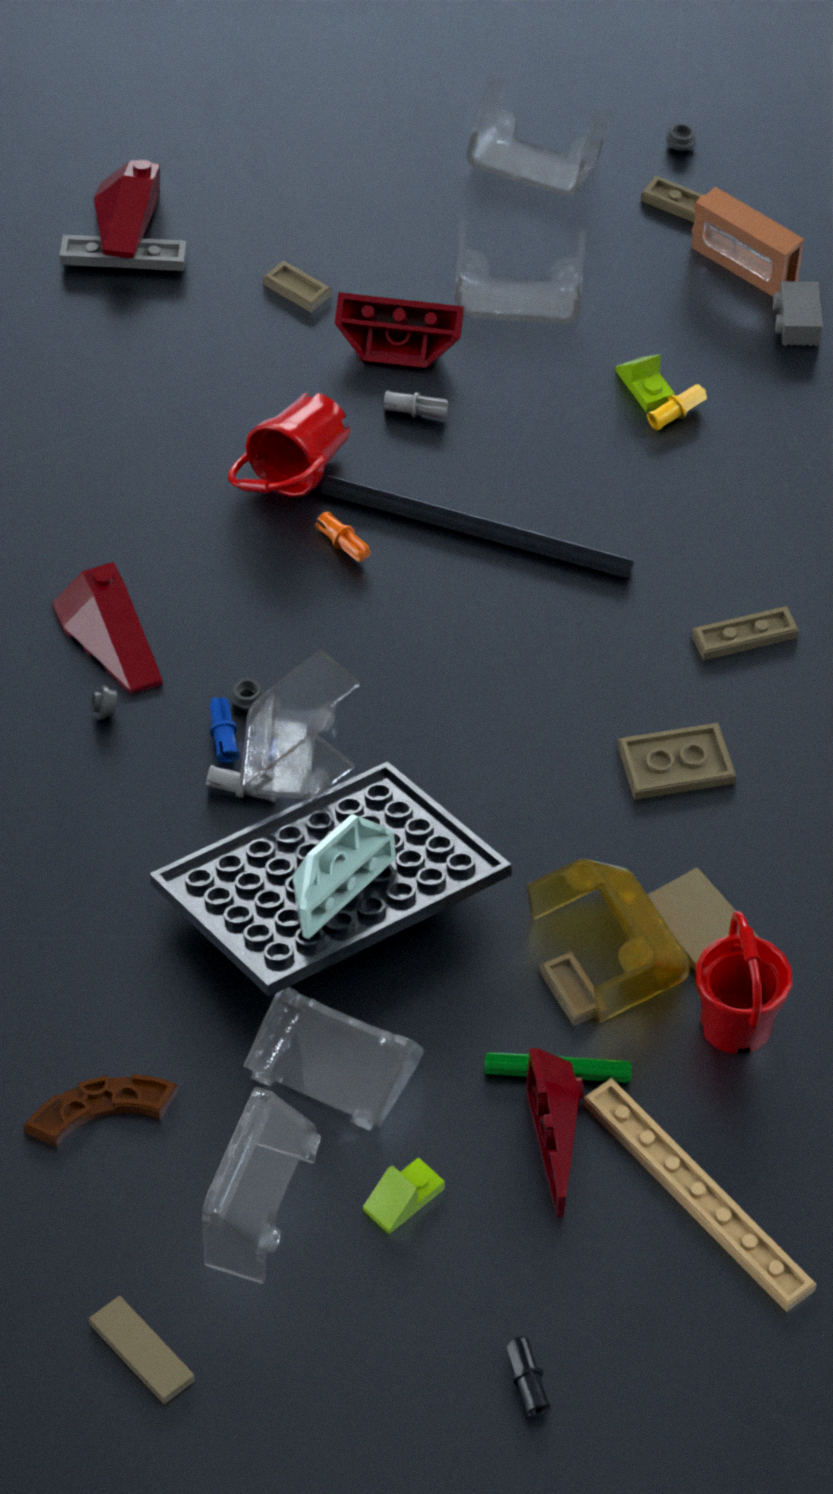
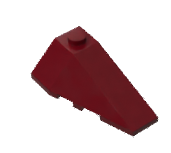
M130 160L100 183L94 196V208L97 214V224H99L103 255L134 259L160 197V164L150 163L147 160Z
M111 562L82 571L52 602L53 610L63 631L70 638L74 636L83 645L84 651L90 656L94 655L105 666V671L130 694L162 685L163 679L126 585L115 563Z
M530 1048L526 1080L527 1097L556 1216L564 1217L579 1099L584 1098L583 1082L581 1076L575 1077L571 1062L539 1048Z

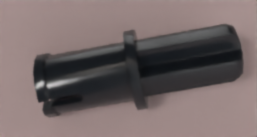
M526 1336L514 1337L507 1344V1350L515 1373L512 1377L513 1383L519 1386L526 1415L531 1417L544 1414L550 1410L551 1406L547 1400L541 1380L544 1374L543 1370L537 1367L529 1339Z

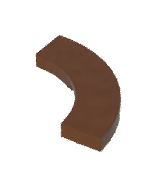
M132 1074V1077L108 1078V1075L92 1078L78 1083L77 1087L60 1096L54 1095L41 1105L23 1126L24 1133L57 1148L68 1134L77 1127L104 1115L137 1113L161 1119L178 1093V1084L165 1079L140 1074Z

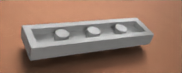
M63 235L59 258L60 265L184 271L187 244L184 240L142 238L136 255L132 259L103 255L100 236Z

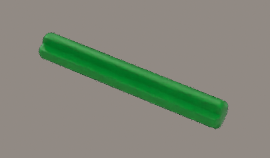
M487 1052L484 1061V1071L487 1074L527 1076L529 1054ZM557 1056L571 1062L575 1077L581 1076L582 1080L608 1081L612 1078L615 1082H630L632 1073L630 1061Z

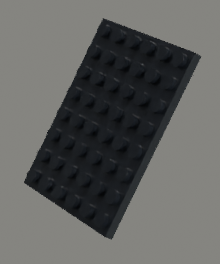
M387 761L149 873L151 885L265 994L271 996L512 876V865ZM351 814L394 830L396 859L311 938L303 937L296 907L293 874L306 855Z

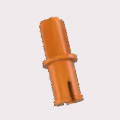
M328 511L318 517V520L324 526L316 522V528L332 540V544L336 549H343L358 562H363L365 558L370 556L369 545L355 534L353 527L344 525Z

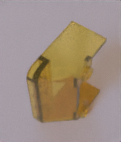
M579 859L527 884L531 916L536 920L598 890L629 936L630 941L623 944L618 953L619 964L624 973L594 987L596 1015L599 1022L602 1023L684 981L690 970L689 957L629 869L589 859Z

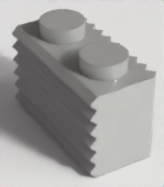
M781 281L779 292H774L773 310L779 311L775 318V332L781 333L784 346L788 344L790 346L794 344L797 346H805L807 344L812 346L814 344L817 347L820 345L823 322L819 282Z

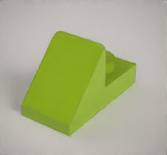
M660 354L643 356L618 365L615 369L645 412L657 409L668 401L669 396L675 395L674 391L659 373Z
M419 1157L401 1172L392 1165L386 1170L363 1205V1211L388 1234H391L445 1189V1181Z

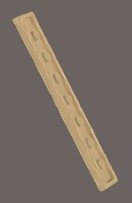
M612 1078L583 1098V1106L786 1312L815 1291L817 1284Z

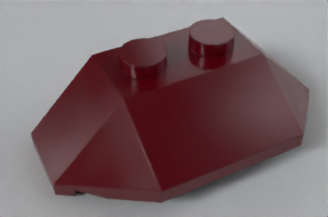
M338 292L334 324L363 362L426 369L461 339L465 307Z

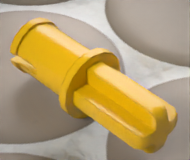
M695 384L677 396H669L666 403L647 413L650 425L658 431L677 418L683 419L688 411L707 399L706 390L699 384Z

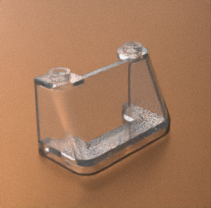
M287 987L275 994L243 1066L253 1071L251 1079L269 1087L272 1086L274 1081L352 1115L351 1123L371 1131L374 1125L382 1126L417 1068L425 1050L408 1038L398 1034L395 1036L391 1032L378 1029L327 1007L312 998L309 999L300 995L298 991Z

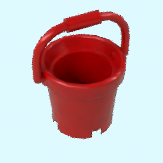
M308 393L302 394L293 404L276 417L262 421L248 433L245 443L246 452L229 469L228 481L234 487L240 488L244 492L271 493L275 490L280 494L290 497L306 496L321 481L324 468L349 438L350 426L345 429L342 420L346 417L344 411L334 400L324 394L317 393L314 397L307 396ZM248 461L260 479L243 478L239 480L236 478V474Z
M736 911L732 914L728 936L717 939L705 948L696 964V990L701 998L700 1022L703 1025V1034L715 1048L735 1054L738 1053V1048L745 1049L750 1047L749 1052L758 1050L768 1041L777 1013L783 1008L793 986L792 968L785 954L771 942L754 936L753 928L748 925L747 919L741 911Z

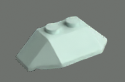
M351 814L306 855L293 874L296 907L303 937L311 938L396 859L394 830Z

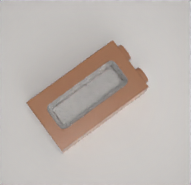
M714 187L706 195H701L694 206L695 220L692 227L693 238L691 248L771 296L774 295V292H779L781 281L798 282L804 238L717 187Z

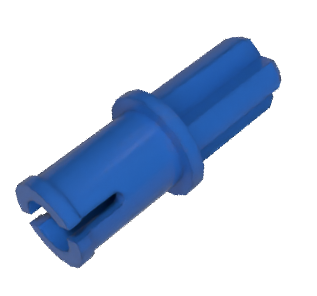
M214 697L211 699L209 706L212 720L210 735L215 738L217 760L221 763L233 762L232 753L235 760L239 758L235 739L237 725L232 722L227 698Z

